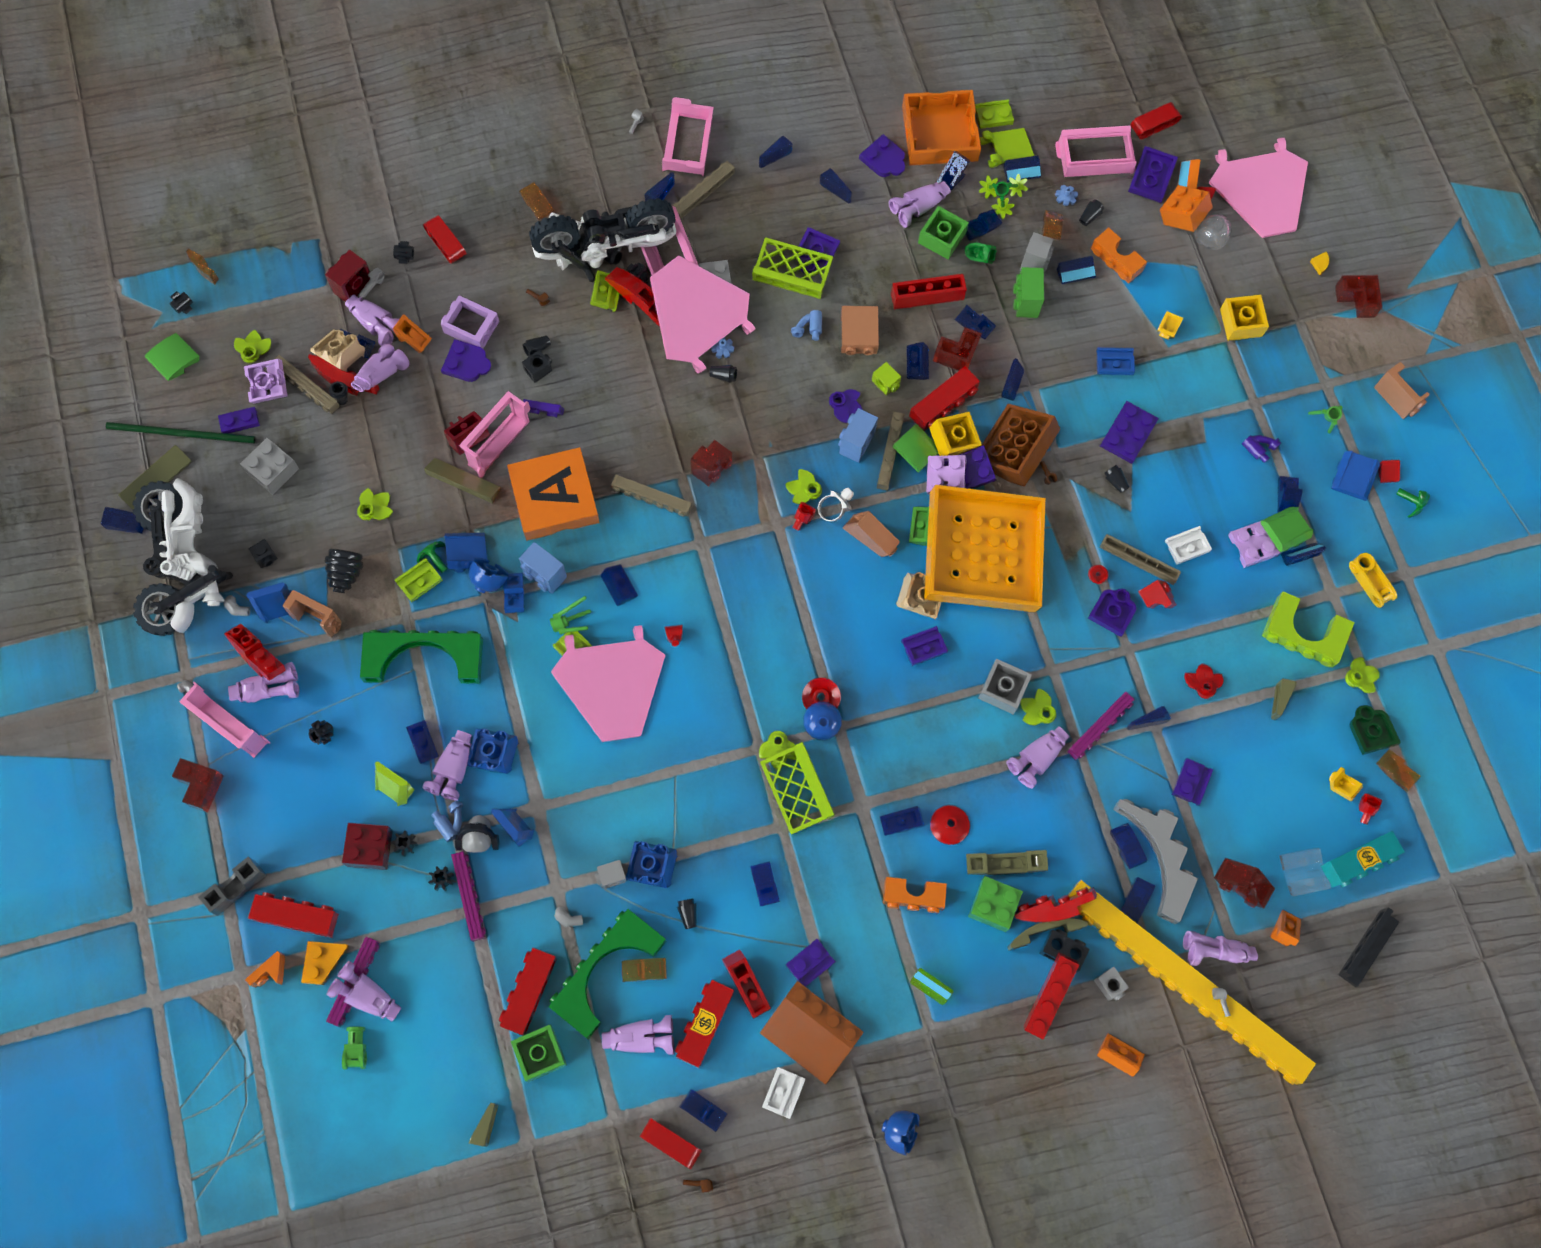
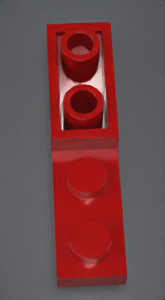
M616 267L605 277V280L630 304L634 302L660 326L651 287L619 267Z
M308 355L312 366L330 384L337 381L346 384L349 394L358 395L359 391L351 386L354 377L357 375L355 372H345L317 355ZM377 384L371 387V389L364 391L377 395L379 386Z
M242 624L224 633L236 651L260 677L264 676L270 681L286 671L284 665L267 651L261 641Z
M1084 887L1076 891V895L1060 897L1057 899L1058 902H1056L1053 895L1050 897L1043 895L1037 898L1036 902L1031 905L1024 903L1018 906L1014 916L1016 919L1031 922H1052L1080 915L1082 911L1080 905L1095 900L1097 893L1094 887L1090 889Z

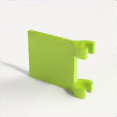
M1025 128L1000 132H982L983 137H980L981 145L992 142L996 154L990 155L991 160H988L989 168L997 167L1003 163L1034 159L1035 157Z

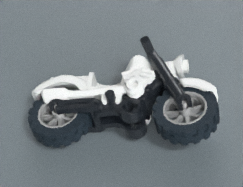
M656 198V200L647 199L648 201H641L638 205L635 204L632 207L617 209L613 215L603 212L602 216H600L598 210L591 209L583 213L579 229L575 219H571L570 216L553 215L550 218L545 217L542 221H537L535 226L532 225L529 235L533 252L540 259L556 260L557 266H561L562 271L569 264L573 263L585 272L589 282H594L595 276L590 266L599 268L604 258L607 257V249L628 246L629 252H632V248L653 247L670 240L676 234L674 224L676 219L673 207L667 200Z
M177 478L173 485L163 481L148 483L149 485H144L140 488L141 491L136 493V499L133 500L134 509L132 510L133 514L136 515V521L152 533L154 554L145 560L143 564L144 571L160 579L168 578L181 581L185 586L178 589L163 583L149 585V588H144L140 595H137V601L133 605V608H135L133 615L137 619L136 623L144 631L159 636L172 635L175 631L184 633L193 620V603L203 598L202 602L207 603V606H220V603L225 601L219 594L218 585L233 577L231 572L218 570L217 565L212 560L195 550L193 545L195 534L202 533L201 524L203 523L201 505L203 504V497L187 482ZM159 597V602H153L155 598ZM151 614H157L154 621L150 618ZM162 615L165 623L158 624L159 619Z

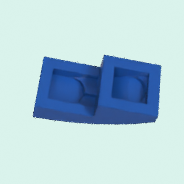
M523 573L508 574L507 580L503 585L505 613L524 612Z

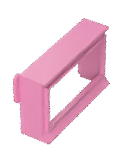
M674 97L672 99L665 155L662 160V172L673 170L700 174L704 177L713 119V107L691 104V100ZM679 116L706 120L700 162L672 159Z
M1131 126L1062 130L1055 147L1057 157L1062 160L1064 177L1135 173L1137 162L1135 161L1131 139ZM1123 136L1127 158L1071 162L1068 146L1069 139Z
M672 206L676 219L674 223L676 236L686 260L699 266L677 209ZM656 246L641 247L651 275H654L664 267Z
M509 391L459 445L465 452L468 466L474 469L480 478L485 475L486 470L530 422L527 414L530 411L529 402L526 401L524 403ZM510 404L512 411L510 415L475 453L469 449L505 407Z
M193 682V687L179 701L237 748H242L253 758L267 743L270 744L264 736H259L254 730H250L203 692L204 689L195 682Z

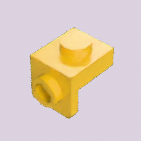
M1166 311L1157 330L1160 333L1159 336L1167 340L1170 337L1174 338L1183 318Z
M1342 767L1337 772L1334 771L1329 778L1331 790L1349 801H1352L1363 788V784L1346 775L1345 769Z

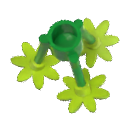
M1017 174L1016 179L1009 177L1010 182L1008 184L1006 182L997 183L998 178L991 181L989 175L986 177V182L979 181L983 186L979 193L985 192L986 199L990 196V193L994 197H1000L997 198L998 205L994 204L991 206L993 209H996L994 216L1001 214V218L1004 219L1005 214H1013L1010 209L1015 205L1008 204L1009 198L1004 200V197L1009 194L1010 189H1012L1011 196H1014L1017 192L1019 197H1022L1021 190H1028L1024 186L1027 179L1021 180L1020 174Z

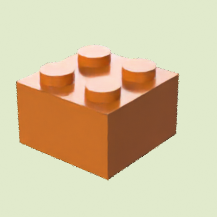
M1178 185L1160 208L1163 224L1194 232L1213 208L1210 194L1208 191Z

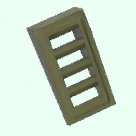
M1283 678L1276 684L1271 720H1276L1283 714L1296 687V681Z
M490 1103L469 1140V1144L483 1147L488 1146L498 1104Z

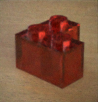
M1342 275L1335 285L1337 302H1355L1357 318H1375L1382 309L1378 275Z
M965 327L959 342L941 336L933 362L958 371L964 366L969 369L982 333Z
M716 440L707 448L702 445L691 457V473L707 486L712 482L715 483L721 476L720 473L724 469H728L732 464V452Z
M180 758L172 777L181 783L189 785L182 802L189 807L208 813L224 775L217 770Z
M1228 858L1224 859L1214 877L1222 890L1236 892L1243 897L1245 904L1253 908L1257 906L1264 909L1275 890L1274 886L1259 868Z

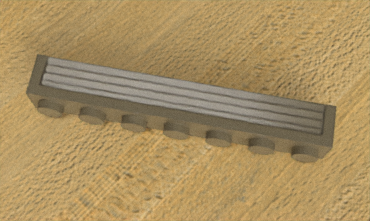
M728 161L722 163L718 169H715L711 175L705 177L701 183H698L693 190L691 189L686 196H683L679 202L673 205L677 209L680 220L735 174V167Z
M278 355L275 358L282 360L285 379H289L293 386L296 385L300 392H305V395L309 399L312 398L315 404L321 405L325 412L333 414L340 407L334 398L283 357Z
M893 411L877 489L888 491L896 456V450L892 446L900 438L905 415L903 413Z
M615 475L611 484L615 492H622L626 496H633L637 500H644L647 504H654L661 509L665 508L671 513L676 512L682 517H688L692 508L691 502L619 475Z
M1106 534L1099 547L1172 585L1176 583L1181 571Z

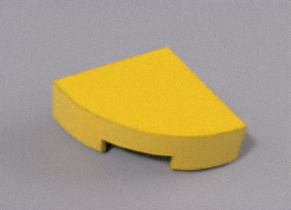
M1327 252L1310 260V263L1319 275L1329 265Z

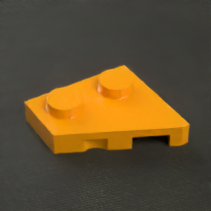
M308 941L301 983L324 985L331 971L338 965V961L343 953L348 950L349 945Z

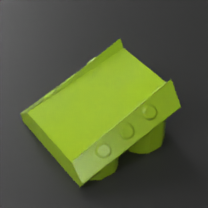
M375 762V791L380 790L397 802V806L407 804L408 798L415 789L406 780L383 764Z

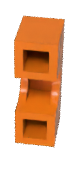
M1108 227L1094 239L1091 250L1109 268L1118 273L1121 279L1130 283L1144 271L1147 261L1135 250L1126 256L1119 254L1116 249L1120 244L1121 238Z
M886 877L883 904H887L888 908L899 909V906H905L907 910L919 911V908L927 909V912L939 913L940 910L943 911L945 908L946 883L927 881L924 884V893L920 896H912L906 889L907 879Z

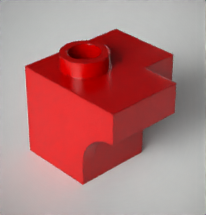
M1156 580L1138 591L1147 608L1153 609L1162 604L1165 608L1171 609L1177 605L1173 599L1174 596L1171 593V588L1166 581Z

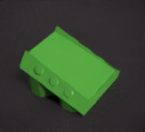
M1289 507L1261 520V525L1279 552H1285L1291 547H1298L1304 541L1312 538L1314 529H1310L1298 511L1299 507Z

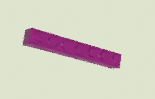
M1125 691L1067 752L1075 760L1081 759L1085 755L1084 751L1086 749L1089 751L1094 746L1092 743L1094 741L1098 742L1101 738L1100 735L1102 733L1105 734L1109 730L1108 727L1110 725L1113 726L1118 721L1117 718L1122 717L1126 713L1124 710L1126 708L1130 709L1134 705L1132 702L1135 699Z
M464 851L451 854L470 939L472 942L484 939L486 930L485 927H482L483 917L479 914L481 908L479 902L477 903L476 901L478 895L473 888L475 882L470 875L472 870L467 863L469 861L468 854H465Z
M367 936L353 962L354 973L357 976H360L362 973L368 974V967L374 961L373 956L380 948V942ZM344 981L346 986L353 989V984ZM338 994L326 1022L338 1027L345 1023V1016L352 1008L351 1005L344 1002L345 996Z

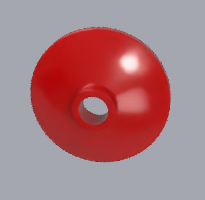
M815 678L808 682L802 692V702L806 709L819 701L829 702L838 708L841 701V693L838 686L827 678ZM819 693L825 695L823 700H818L817 696Z
M947 805L940 807L934 812L930 821V828L933 836L939 842L954 845L966 838L969 833L970 822L962 809ZM949 820L954 822L953 827L948 826L947 822Z

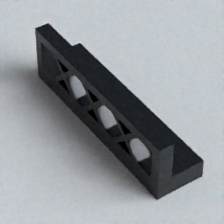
M1389 907L1378 912L1338 974L1354 987L1359 986L1399 924V921L1391 916L1393 910Z

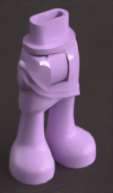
M293 662L286 663L284 665L286 671L270 681L264 676H254L236 682V685L228 686L230 701L239 700L240 702L246 701L250 703L271 698L272 696L288 695L290 698H298L299 685L296 682L298 681V675ZM288 682L285 685L268 688L267 686L270 684Z
M1186 931L1183 938V947L1185 950H1189L1188 963L1191 966L1199 965L1204 957L1217 958L1233 963H1248L1249 960L1257 961L1258 959L1256 948L1248 946L1247 943H1242L1241 941L1226 939L1223 936L1212 938L1195 931Z

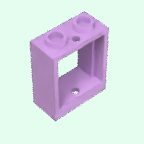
M458 296L456 301L454 300L451 303L448 314L443 316L441 326L445 334L462 342L484 348L500 321L496 312L462 296ZM462 308L486 318L476 335L452 325Z

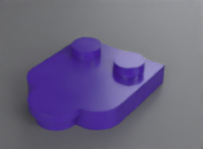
M884 134L859 155V159L880 177H887L890 174L898 176L905 170L904 151Z
M808 227L798 247L834 257L840 245V240ZM806 254L799 257L802 263L811 260L809 255ZM824 259L816 261L819 268L826 266L828 263ZM813 263L805 267L809 274L817 270Z
M454 339L441 372L451 377L473 382L480 375H485L490 371L491 362L487 359L483 348Z
M1108 589L1102 592L1088 619L1122 637L1136 612V605L1131 600L1127 590L1117 589L1114 591Z

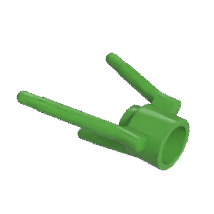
M1336 405L1327 410L1310 411L1308 414H1324L1325 419L1331 422L1328 433H1331L1335 425H1337V420L1342 416L1343 407Z
M586 596L578 599L562 611L553 614V618H550V623L555 633L563 634L566 632L588 630V626L566 627L569 626V621L591 613L590 609L566 617V615L562 616L586 600Z

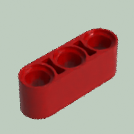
M1170 102L1138 116L1131 122L1130 126L1138 138L1142 140L1175 125L1181 120L1182 116L1174 104Z
M439 215L423 224L429 237L450 264L466 255V251Z
M652 1118L649 1119L639 1136L690 1170L702 1150Z

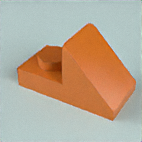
M404 314L392 328L400 342L406 341L418 353H422L432 339Z
M1282 910L1271 933V938L1285 946L1290 944L1296 946L1300 940L1301 919Z
M276 951L245 979L246 982L252 987H261L269 980L268 976H271L277 984L282 985L285 955L282 952Z

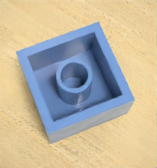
M859 408L855 414L852 413L848 420L849 425L847 429L843 428L839 436V454L859 463L875 435L878 417Z
M535 542L519 558L523 575L529 580L534 579L538 583V587L544 592L548 590L553 594L567 578L564 565Z

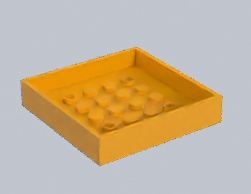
M935 485L930 491L924 600L1026 612H1036L1042 607L1046 498ZM955 517L960 518L961 522H957ZM1010 524H1014L1015 529L1011 528ZM953 571H956L958 576H954ZM1009 577L1013 579V583L1009 582Z

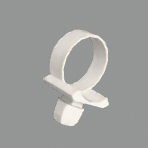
M845 488L841 495L831 491V495L822 498L818 504V513L821 518L831 522L841 519L845 509L852 510L847 500H851L854 492L850 488ZM829 497L838 498L842 504L841 514L834 520H827L821 513L822 503Z

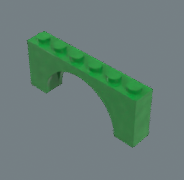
M370 630L369 632H363L360 678L364 683H383L390 663L402 652L419 646L435 647L450 655L456 663L458 679L461 683H481L483 638L476 631H467L466 633L447 631V633H439L432 630L428 631V633H420L416 630H410L408 633H401L397 630H390L389 633H381L379 630Z
M629 909L619 913L615 919L617 923L613 928L608 927L602 935L604 939L600 944H594L589 951L591 955L587 960L583 959L577 965L576 970L578 971L573 977L569 976L563 983L564 988L560 993L556 992L549 1000L551 1003L549 1008L588 1040L601 1025V1022L591 1011L587 998L588 980L597 963L608 954L623 949L640 950L654 958L667 942L662 935Z

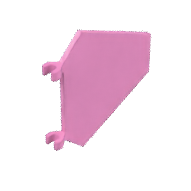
M1285 138L1277 139L1278 143L1274 144L1277 152L1233 161H1227L1225 149L1218 150L1219 155H1216L1215 158L1220 165L1209 181V184L1216 188V191L1262 238L1295 232L1297 230L1308 161L1287 151Z
M679 255L650 277L666 359L690 362L695 371L701 373L706 369L704 363L698 359L702 354L740 324L747 335L756 329L747 320L749 293Z
M642 625L634 626L633 634L635 641L575 649L573 635L565 636L564 641L567 651L551 671V674L601 742L640 737L665 659L664 653L643 639Z

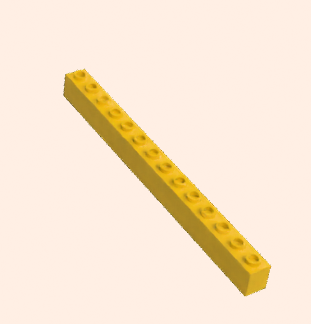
M1080 880L1068 895L1071 897L1076 895V891L1084 887L1090 889L1091 887ZM1097 893L1095 900L1080 905L1082 908L1080 914L1083 917L1082 920L1087 921L1089 926L1094 925L1099 929L1098 932L1101 936L1113 940L1119 950L1122 952L1127 951L1132 955L1131 958L1134 962L1146 966L1152 976L1155 978L1160 977L1165 981V986L1172 991L1176 990L1179 992L1185 1002L1188 1004L1193 1003L1197 1006L1199 1013L1216 1021L1215 1025L1223 1031L1227 1030L1230 1032L1236 1042L1239 1044L1244 1043L1250 1048L1249 1052L1258 1058H1263L1266 1061V1065L1270 1069L1278 1070L1284 1075L1283 1078L1292 1085L1303 1084L1316 1065L1315 1062L1228 994L1226 1003L1230 1016L1225 1017L1220 999L1214 1000L1212 996V989L1219 988L1099 893Z

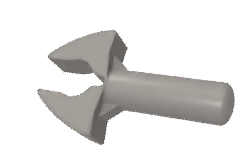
M378 267L368 274L370 280L358 294L359 297L365 299L377 283L382 284L385 273Z

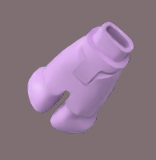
M944 181L939 184L936 182L934 185L930 184L906 192L903 198H891L889 200V208L893 214H898L900 224L906 228L911 225L912 215L915 217L921 216L945 199L946 195L951 193V190Z
M352 295L345 302V306L349 308V311L372 335H378L380 346L384 344L391 345L394 337L392 328L399 319H392L390 312L362 297L358 298L356 295Z
M384 344L379 348L378 353L373 354L354 377L351 386L360 392L369 390L396 373L397 369L406 370L409 367V360L400 349L394 351L392 345Z
M1059 726L1054 731H1049V733L1038 738L1019 753L1020 759L1009 758L1006 762L1012 774L1018 775L1031 762L1030 767L1018 777V780L1026 787L1033 789L1037 784L1034 776L1036 773L1042 775L1048 769L1062 747L1065 746V741L1069 738V735Z
M457 730L455 737H452L432 771V774L436 776L435 779L424 782L422 787L424 790L439 796L443 782L447 777L448 782L441 796L453 801L459 799L460 795L456 790V784H462L471 747V734Z
M348 961L338 973V977L353 984V989L336 978L326 993L330 998L338 994L345 996V1003L366 1013L379 1016L382 1019L387 1018L390 1021H393L401 1010V1007L394 1003L395 1000L372 979L363 973L357 976L354 973V964L351 961Z
M672 1015L664 1016L662 1021L654 1024L653 1019L626 1024L615 1028V1030L611 1028L609 1032H602V1048H612V1051L655 1053V1047H660L668 1055H673L675 1053L673 1035L655 1037V1033H673Z

